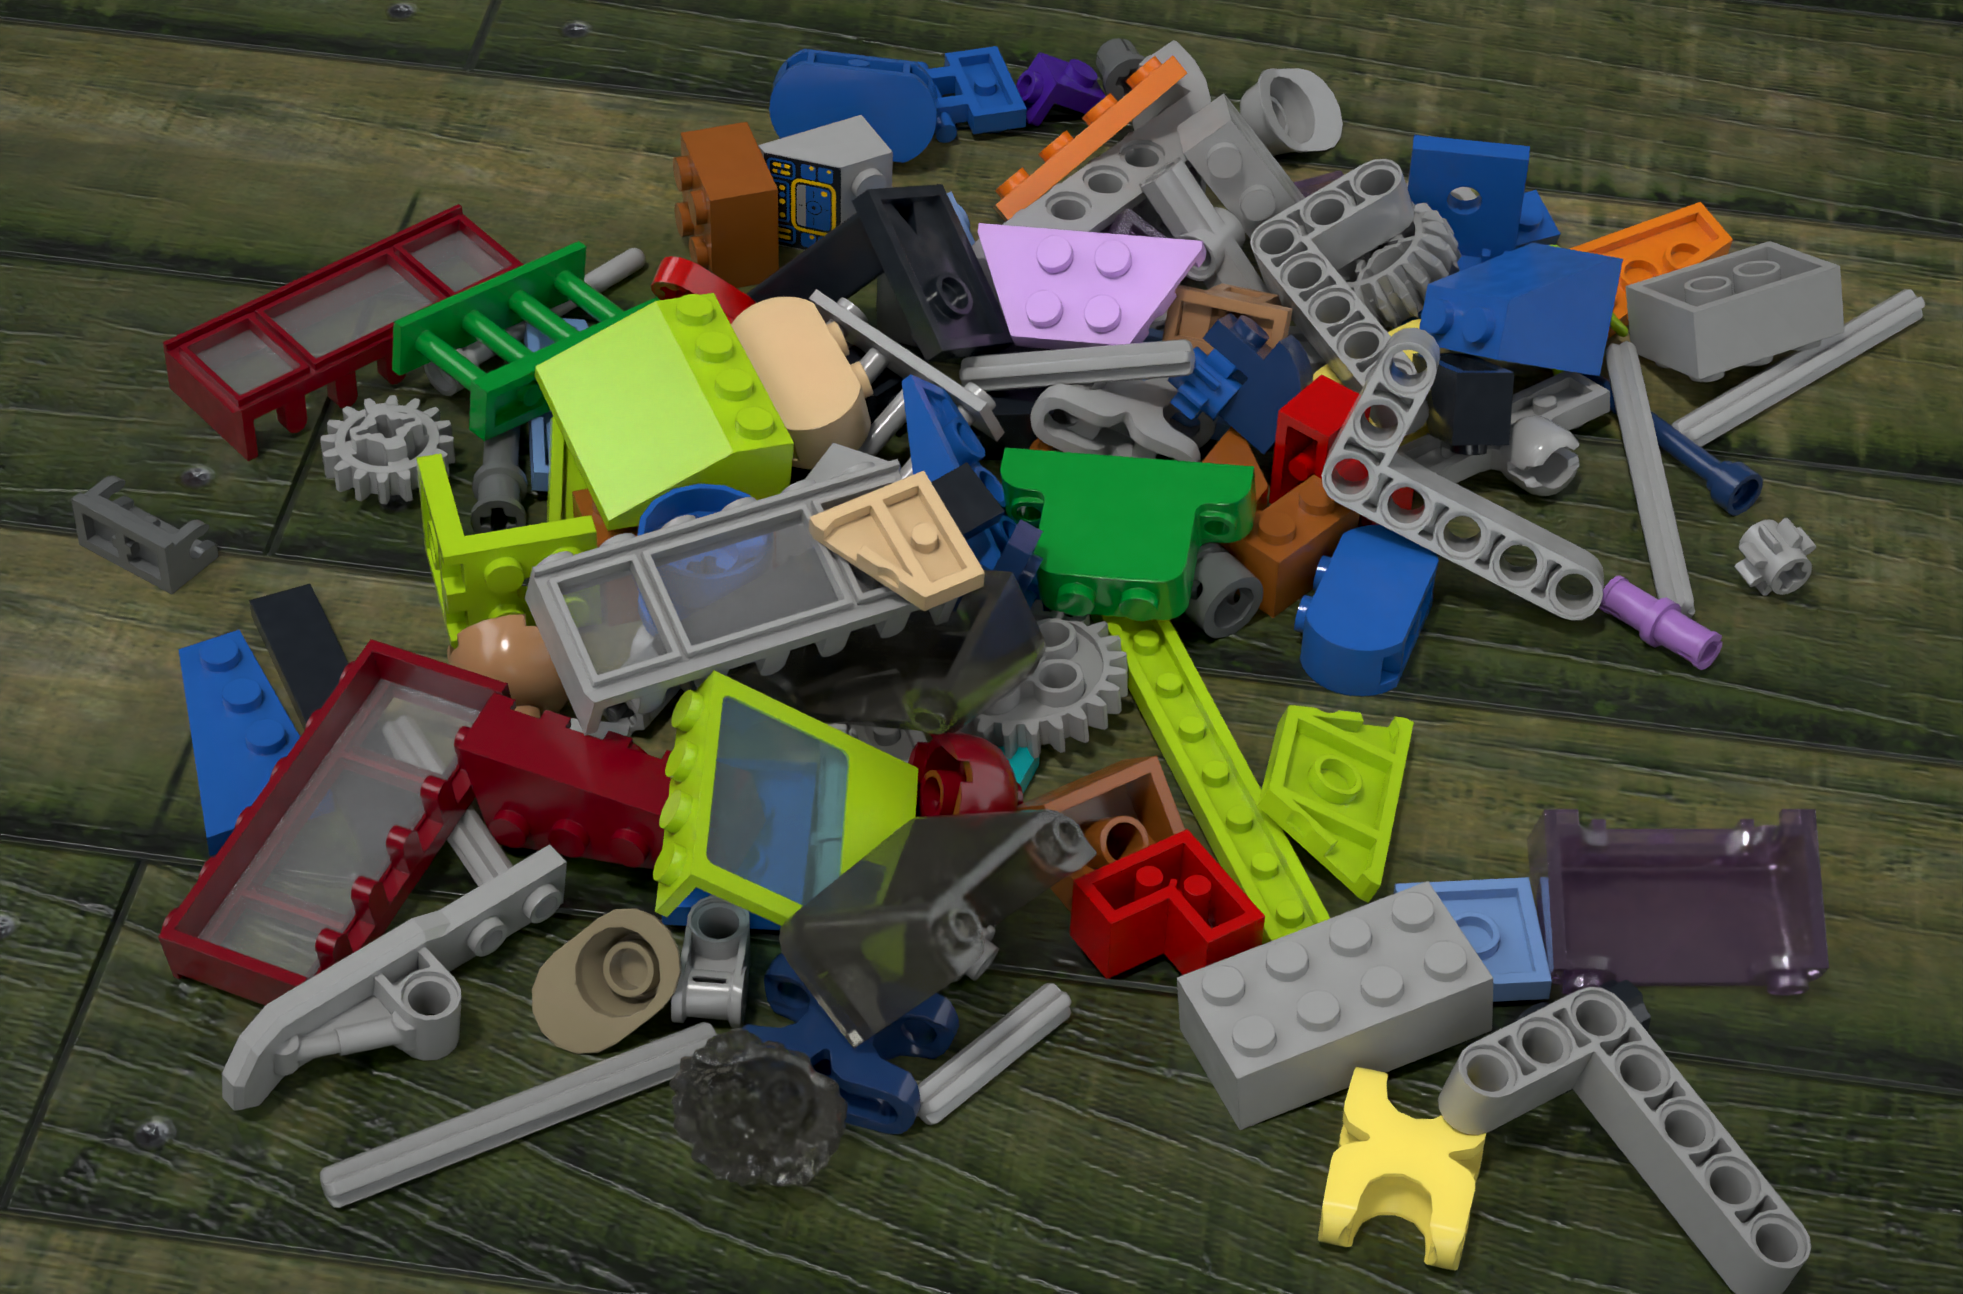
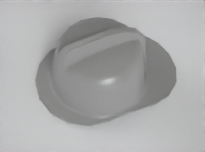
M1271 68L1264 70L1258 82L1249 88L1240 100L1241 116L1272 156L1290 152L1325 151L1335 147L1341 138L1343 122L1338 102L1323 79L1309 70L1300 68Z

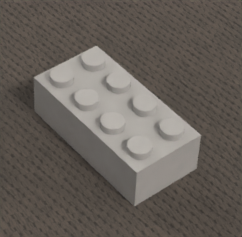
M1429 881L1177 977L1180 1030L1239 1130L1348 1088L1355 1067L1386 1073L1492 1031L1493 977Z

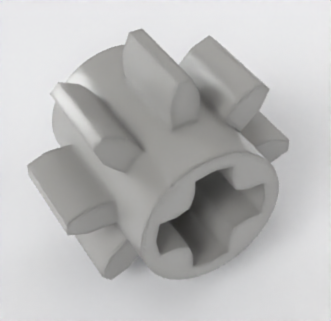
M1784 518L1779 524L1774 520H1763L1751 526L1742 536L1739 550L1745 559L1735 565V569L1750 587L1755 586L1763 596H1767L1772 590L1776 594H1788L1800 588L1808 580L1812 572V564L1806 555L1813 552L1817 547L1801 527L1796 528L1788 518Z

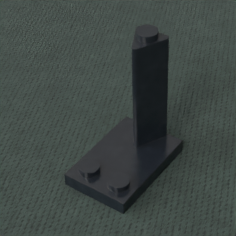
M943 184L867 189L852 200L857 211L854 215L746 293L756 303L775 297H798L810 301L809 297L817 289L837 303L841 297L849 299L885 273L911 328L912 339L921 350L926 362L996 354L1014 344L1006 319Z

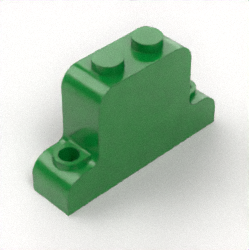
M1018 448L1004 449L1000 472L1006 513L1016 524L1021 519L1043 531L1034 550L1035 554L1043 558L1036 572L1037 583L1042 603L1054 611L1064 612L1073 616L1094 614L1127 617L1135 621H1149L1151 619L1170 620L1183 614L1189 606L1199 548L1208 542L1231 543L1239 541L1246 537L1253 528L1257 506L1254 466Z

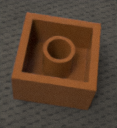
M748 122L680 133L681 156L673 158V171L677 188L680 192L682 191L683 202L675 203L674 210L680 236H689L691 261L735 288L760 284L779 270L778 188Z

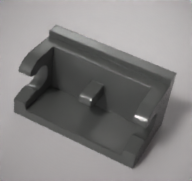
M108 476L85 494L79 492L71 498L79 545L170 594L175 593L219 557L216 543L208 539L203 542L197 539L209 529L208 524L200 520H192L181 529H177L134 506V500L125 495L112 502L108 500L112 494L119 492L126 483L125 480L117 476Z

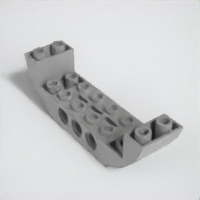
M1173 40L1139 63L1138 69L1154 56L1162 64L1171 56H1174L1186 70L1187 74L1133 119V132L1128 133L1123 140L1099 157L1091 159L1086 166L1065 181L1053 186L1048 193L1028 207L1016 212L1011 219L1002 225L1174 239L1139 184L1166 163L1180 157L1203 192H1206V182L1183 154L1177 129L1179 124L1211 103L1206 78L1192 56L1177 41ZM979 238L972 245V248L1003 313ZM883 273L877 278V330L895 342L917 347L912 339L911 328L886 274Z

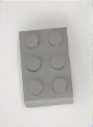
M1771 241L1625 286L1630 342L1636 346L1638 355L1655 361V364L1659 367L1672 368L1689 375V378L1696 382L1719 380L1725 376V371L1743 365L1760 366L1773 361V355L1789 350L1802 351L1817 348L1821 345V340L1845 332L1840 266Z

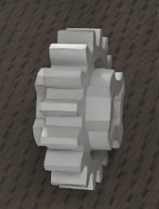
M390 395L386 403L376 404L371 398L364 399L365 409L361 411L346 406L342 409L344 421L329 420L327 422L328 435H323L320 439L326 478H335L336 490L339 492L354 487L355 498L358 501H363L370 494H378L380 504H387L390 497L400 495L406 502L412 501V490L419 488L416 457L441 453L448 477L450 476L449 464L455 463L456 459L451 423L449 420L441 421L440 410L437 407H433L422 412L420 399L416 398L408 402L406 406L398 405L396 395Z

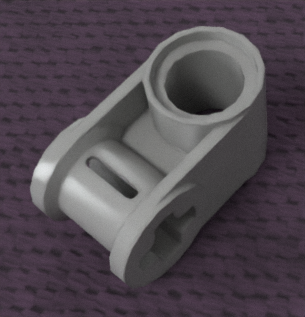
M710 895L694 904L688 914L680 958L681 975L676 992L671 997V1019L673 1023H684L687 1017L728 1020L732 1028H742L746 1015L751 965L749 911L715 895Z

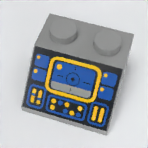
M862 115L758 145L778 188L779 246L805 251L854 215L857 211L852 200L867 189L892 188L893 152Z

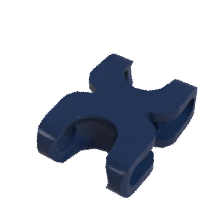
M788 951L777 955L764 976L767 1002L774 1012L795 1023L782 1028L746 1025L737 1030L722 1055L723 1067L730 1081L746 1092L786 1105L805 1104L822 1091H828L830 1093L832 1112L841 1121L885 1134H902L913 1125L921 1107L918 1084L911 1073L887 1060L898 1056L935 1059L944 1054L951 1045L960 1025L958 1015L952 1003L936 992L895 979L876 981L860 993H854L852 991L851 974L842 964L799 952Z

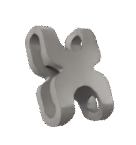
M1168 378L1078 385L1058 383L1048 387L1041 393L1034 403L1030 417L1034 434L1044 443L1063 452L1156 459L1157 453L1174 458L1177 461L1201 462L1199 449L1214 434L1218 418L1213 421L1202 412L1198 417L1200 424L1192 427L1185 426L1172 419L1171 417L1175 413L1180 412L1170 403L1171 399L1178 393V390L1168 382ZM1055 409L1065 410L1077 417L1078 420L1068 425L1059 424L1053 420L1049 411Z

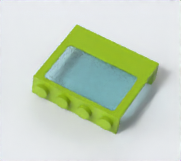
M713 670L695 691L687 690L680 697L672 714L671 725L677 729L675 746L668 758L665 769L666 776L671 778L669 797L664 804L659 819V825L665 831L663 848L653 870V878L655 881H658L655 912L668 917L697 887L849 956L848 971L851 974L852 991L854 993H860L879 980H899L907 972L918 768Z

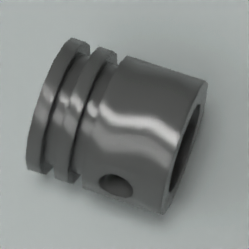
M1208 542L1199 548L1190 602L1184 613L1208 636L1212 638H1225L1239 631L1255 615L1262 602L1264 588L1261 581L1237 558L1231 555L1224 546L1218 542ZM1237 589H1239L1240 599L1237 602V604H1235L1233 599L1234 594L1237 591Z

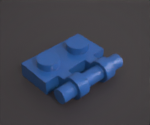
M997 46L945 53L944 67L929 69L926 63L917 62L927 71L936 87L938 110L934 134L939 142L948 143L954 140L957 136L955 124L961 122H968L973 134L999 133L1007 129L1026 127V106ZM944 94H955V96L942 97Z

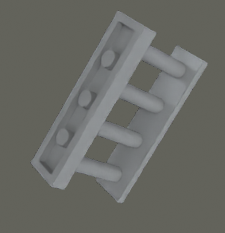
M817 289L809 297L826 325L835 321L841 329L845 340L866 353L859 362L863 366L870 384L876 380L886 367L903 379L912 374L945 389L969 426L973 425L995 441H998L1005 433L992 412L996 407L995 402L979 386L968 382L963 387L869 325L864 313L849 300L841 297L836 303ZM903 389L871 424L868 437L857 451L876 457L904 425L906 413ZM911 458L900 469L903 479L913 475Z

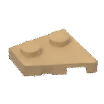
M925 471L820 512L809 519V532L813 539L923 611L984 587L985 572Z

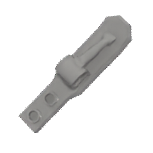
M549 844L444 908L411 918L268 1003L241 1033L222 1072L223 1099L234 1111L259 1106L285 1075L294 1073L300 1066L313 1058L336 1053L343 1056L394 1045L409 1056L423 1061L438 1060L450 1054L456 1048L460 1039L461 988L449 972L475 956L482 957L492 953L504 942L506 937L531 922L540 923L552 916L559 906L564 903L567 862Z

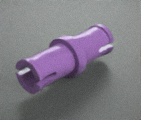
M1621 575L1611 579L1603 589V597L1599 609L1638 630L1640 639L1652 647L1663 645L1691 662L1694 667L1700 670L1709 667L1720 653L1723 643L1720 641L1722 635L1715 631H1710L1682 614L1680 605L1665 597L1658 600L1631 584L1628 579Z

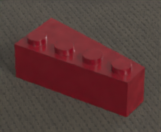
M493 692L459 744L458 750L485 824L497 843L511 848L541 850L550 844L559 854L568 857H582L623 864L628 867L654 869L656 860L663 848L665 829L660 827L659 819L664 804L669 797L671 778L666 776L665 769L672 751L666 750L660 759L648 755L641 747L633 743V738L612 731H608L604 739L584 735V733L570 729V717L545 710L539 719L515 711V699ZM716 766L706 854L712 864L735 874L763 824L748 776Z

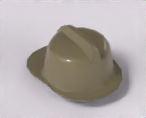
M637 908L615 909L597 918L587 928L555 951L539 969L532 988V1012L541 1032L557 1047L576 1054L598 1053L619 1043L663 1009L675 994L681 975L680 951L671 931L655 915Z

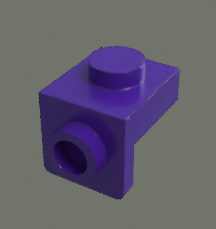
M1039 52L1029 68L1021 74L1016 84L1017 90L1027 109L1026 122L1038 127L1054 103L1086 114L1106 97L1097 82V73L1080 60L1071 59L1067 62Z

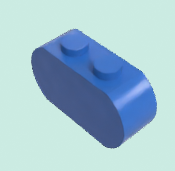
M802 49L790 56L778 70L773 84L769 111L772 125L780 139L862 115L892 150L893 162L905 163L918 156L928 146L934 135L937 123L938 95L930 75L915 61Z
M1382 525L1361 526L1342 534L1333 556L1323 555L1321 557L1313 583L1315 594L1313 597L1303 596L1295 618L1294 631L1303 633L1300 662L1309 677L1328 690L1349 696H1373L1397 687L1432 607L1435 576L1439 562L1437 554Z

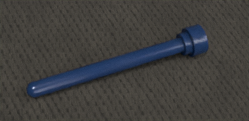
M1579 373L1610 391V411L1617 415L1610 380L1601 374L1600 376ZM1651 411L1659 447L1707 482L1706 487L1711 492V500L1733 516L1747 511L1755 503L1763 487V479L1758 473L1742 462H1720Z

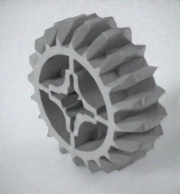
M1412 202L1415 211L1414 219L1408 228L1337 270L1384 329L1390 326L1397 328L1410 317L1418 318V312L1424 306L1428 284L1460 271L1457 262L1462 255L1458 249V242L1454 237V232L1447 220L1442 218L1437 210H1432L1427 203L1415 205Z

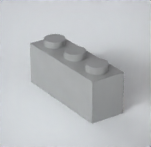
M1224 93L1177 126L1183 154L1227 210L1234 214L1241 222L1245 233L1250 239L1254 230L1263 222L1305 198Z

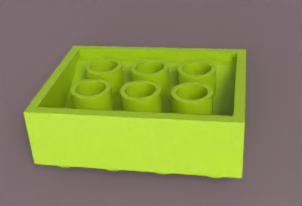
M714 293L688 294L680 298L655 301L535 366V378L608 531L639 526L640 517L651 502L675 488L694 484L725 485L747 493L756 500H761L781 494L784 489L790 486L794 442Z

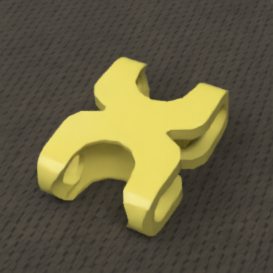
M1355 1067L1344 1104L1343 1127L1340 1134L1339 1147L1333 1153L1330 1163L1318 1241L1342 1247H1351L1354 1237L1363 1222L1378 1215H1396L1414 1223L1424 1235V1262L1427 1265L1454 1271L1458 1270L1468 1231L1475 1183L1480 1172L1487 1133L1480 1135L1465 1134L1449 1125L1442 1115L1435 1119H1415L1399 1112L1388 1100L1387 1073Z

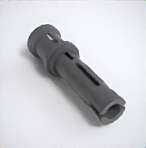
M521 425L484 441L483 464L474 474L472 491L478 501L472 508L470 523L476 534L526 526L527 515L524 507L520 504L526 497L528 488L526 475L519 468Z

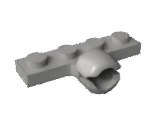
M1563 371L1513 394L1509 445H1487V454L1463 455L1451 452L1450 444L1430 434H1426L1400 446L1396 453L1454 483L1465 480L1479 472L1492 469L1501 471L1509 481L1530 494L1537 496L1557 494L1568 486L1579 468L1578 455L1569 450H1575L1579 447V441L1569 430L1579 428L1584 423L1610 412V391L1579 373Z

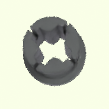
M1121 38L1111 39L1104 43L1097 52L1098 57L1096 56V66L1103 77L1104 91L1107 95L1111 93L1117 101L1132 90L1126 83V80L1137 71L1139 63L1146 58L1139 54L1132 42L1126 39L1121 40Z

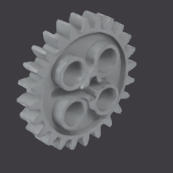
M1035 600L1022 626L1003 642L984 648H963L942 641L943 643L932 642L927 645L929 658L920 661L921 677H919L921 700L922 704H925L928 721L937 720L938 730L968 733L984 738L995 746H1004L1005 757L1009 759L1015 755L1018 747H1027L1033 758H1039L1041 745L1050 743L1054 749L1062 753L1065 752V738L1071 736L1083 743L1088 742V726L1103 730L1107 729V714H1120L1122 711L1121 697L1128 696L1127 654L1121 651L1119 635L1109 636L1108 623L1105 621L1090 625V614L1068 617V614L1054 610L1052 612L1043 611L1041 600Z

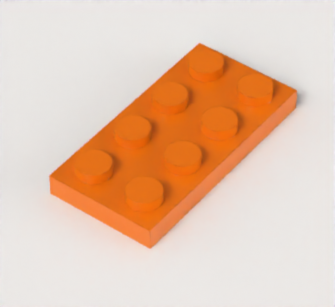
M1156 56L1152 57L1126 80V83L1132 89L1119 101L1111 93L1108 94L1082 117L1088 125L1084 131L1073 138L1066 130L1038 154L1045 163L1029 176L1022 167L1000 185L995 192L1002 200L993 207L994 210L1006 222L1016 212L1025 209L1038 200L1187 74L1186 70L1174 56H1171L1163 64Z

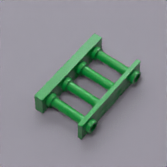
M578 241L395 320L393 324L392 370L401 376L430 362L434 363L471 392L469 430L483 441H487L551 411L535 378V366L660 299L655 297L626 311L621 309L584 282L587 246ZM567 301H572L600 323L578 331L550 309ZM526 321L554 343L533 352L504 331V329ZM479 341L508 364L485 373L456 350Z

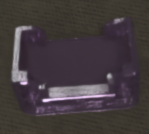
M1544 809L1527 838L1534 900L1552 983L1562 985V993L1566 995L1587 987H1599L1612 979L1617 982L1628 979L1634 986H1767V992L1772 995H1796L1807 992L1809 990V982L1817 980L1829 969L1816 809H1781L1779 812L1780 825L1778 826L1762 825L1755 827L1754 819H1740L1734 829H1606V819H1592L1586 830L1579 826L1578 809Z

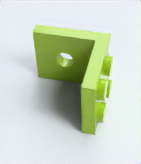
M442 454L416 457L425 551L450 645L456 649L458 647V633L469 626L487 619L525 614L526 625L537 626L525 600L527 587L522 586L525 579L530 577L532 567L537 566L543 559L552 554L569 551L575 555L597 548V532L592 516L588 515L464 536ZM599 586L563 596L577 629L602 625Z

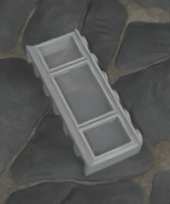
M898 459L879 465H874L872 462L859 463L848 468L838 477L818 483L812 479L801 480L788 486L781 494L761 500H756L754 497L741 498L731 502L717 513L697 519L694 515L680 516L667 522L659 530L636 537L632 533L619 534L603 542L599 548L575 555L569 551L558 552L546 557L537 566L532 567L525 600L584 735L598 731L604 708L632 700L638 714L650 713L662 705L668 688L693 680L698 688L713 670L727 676L729 669L755 661L760 674L767 676L778 672L785 666L792 649L815 643L820 655L828 657L840 652L845 647L850 632L875 624L881 638L892 637L901 632L907 623L910 613L920 610V608L813 539L809 532V519L811 516L902 480L903 478L898 470L900 466ZM958 597L929 609L935 625L948 621Z

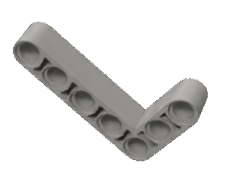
M1375 159L1366 162L1266 220L1254 230L1250 240L1252 251L1268 291L1271 294L1279 295L1283 307L1293 309L1292 321L1344 386L1359 394L1391 336L1337 270L1400 234L1410 226L1414 219L1415 211L1402 170L1397 163L1388 159ZM1403 350L1393 357L1396 367L1401 372L1409 375L1417 374L1414 364ZM1426 398L1405 436L1419 430L1427 421L1429 407ZM1381 404L1371 406L1370 418L1378 428H1389L1397 423L1398 419L1395 412L1388 406Z
M1405 328L1394 333L1386 343L1329 450L1321 475L1323 488L1327 495L1337 503L1561 618L1583 620L1593 615L1600 607L1604 587L1603 567L1598 558L1585 549L1396 453L1434 383L1440 361V349L1435 338L1425 330ZM1402 350H1413L1424 357L1427 368L1418 374L1409 375L1401 372L1396 367L1393 357ZM1373 405H1385L1395 412L1398 421L1389 428L1374 427L1368 422L1364 411ZM1352 458L1359 460L1365 465L1369 475L1361 481L1352 482L1340 476L1336 469V464L1344 459ZM1409 487L1418 491L1425 503L1417 509L1406 510L1395 504L1391 494L1399 488ZM1466 516L1477 522L1480 532L1471 538H1460L1450 532L1447 523L1455 517ZM1513 545H1522L1531 549L1536 559L1527 566L1518 567L1507 562L1502 553ZM1568 574H1579L1586 577L1592 584V587L1581 595H1572L1562 590L1558 582Z
M1597 987L1579 989L1470 1044L1461 1052L1438 1097L1439 1110L1444 1120L1454 1129L1472 1135L1490 1132L1573 1089L1734 1293L1783 1294L1808 1259L1811 1250L1810 1236L1802 1223L1632 1012L1614 993Z

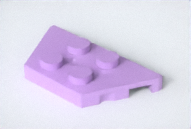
M979 223L978 235L1011 338L1015 346L1057 350L1142 343L1149 334L1151 323L1156 318L1164 315L1176 299L1175 289L1193 265L1197 268L1201 266L1207 252L1203 241L984 223Z

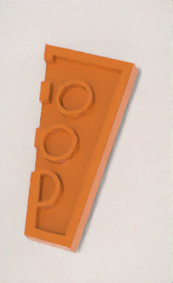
M1701 202L1569 249L1623 259L1613 313L1627 326L1629 321L1625 286L1726 255L1729 252L1733 239ZM1609 327L1607 339L1616 334L1611 327Z

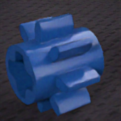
M1197 346L1193 349L1195 353L1193 373L1188 376L1168 378V382L1178 390V393L1171 399L1170 403L1191 421L1194 418H1198L1202 412L1214 421L1219 417L1218 414L1241 388L1242 384L1232 377L1238 370L1236 366L1214 348L1207 355Z

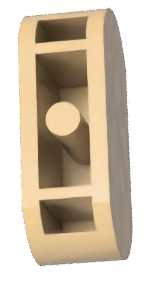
M798 297L766 299L750 306L738 315L731 326L794 442L792 466L802 469H813L832 443L858 450L870 432L871 420L865 398L872 396L873 390L861 363L858 361L850 365L845 356L849 355V349L838 324L834 321L826 325L815 304Z

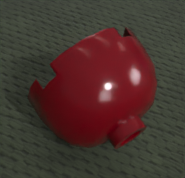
M932 730L928 732L932 740L930 742H917L912 749L908 761L909 764L918 768L915 819L918 833H915L914 854L918 859L928 864L954 865L970 863L998 849L1012 829L1016 818L1017 806L1023 804V791L1020 784L1016 781L1013 768L1000 748L976 735L959 731Z

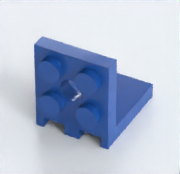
M1414 135L1407 186L1411 201L1415 205L1427 203L1432 210H1437L1440 216L1447 220L1454 232V237L1458 242V249L1462 255L1457 262L1460 271L1515 250L1529 165L1530 146ZM1459 187H1469L1475 189L1480 195L1475 199L1464 201L1453 197L1450 192ZM1422 310L1418 312V318L1410 317L1403 321L1401 326L1412 320L1421 319Z

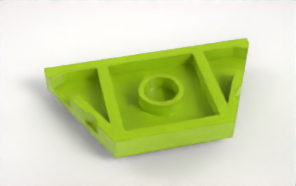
M1289 705L1278 721L1258 807L1359 899L1369 903L1381 886L1414 722L1407 718L1394 717L1388 727L1364 725L1362 714L1358 712L1338 710L1334 713H1327L1314 707Z

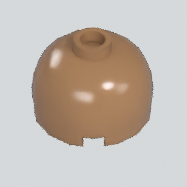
M525 614L507 615L481 621L463 629L457 634L458 647L456 649L450 645L448 646V664L508 683L511 698L516 700L515 711L540 719L545 710L558 713L569 703V698L538 627L527 626Z

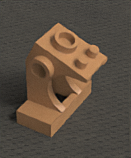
M1221 283L1208 290L1178 285L1175 289L1177 297L1167 311L1162 341L1186 339L1192 343L1193 349L1198 346L1204 353L1209 355L1214 348L1203 337L1218 319L1231 313L1237 319L1244 315L1256 322L1268 334L1269 339L1266 344L1273 349L1279 341L1288 337L1293 309L1283 307L1279 295Z

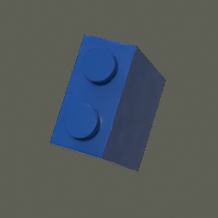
M1530 243L1429 283L1419 329L1425 330L1433 336L1439 348L1495 360L1600 376L1623 259Z

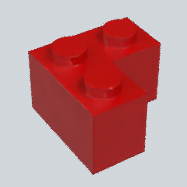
M1321 374L1278 411L1269 503L1273 504L1312 475L1322 479L1321 475L1329 450L1359 393ZM1371 407L1367 408L1364 411L1365 417L1367 418L1368 422ZM1352 458L1344 459L1336 464L1338 473L1346 480L1352 482L1361 481L1369 475L1367 468L1359 460ZM1405 487L1395 490L1391 494L1395 504L1400 508L1411 510L1414 489ZM1360 515L1358 527L1380 524Z
M1188 829L1073 880L1070 936L1106 979L1163 953L1181 974L1185 975L1262 945L1265 915Z

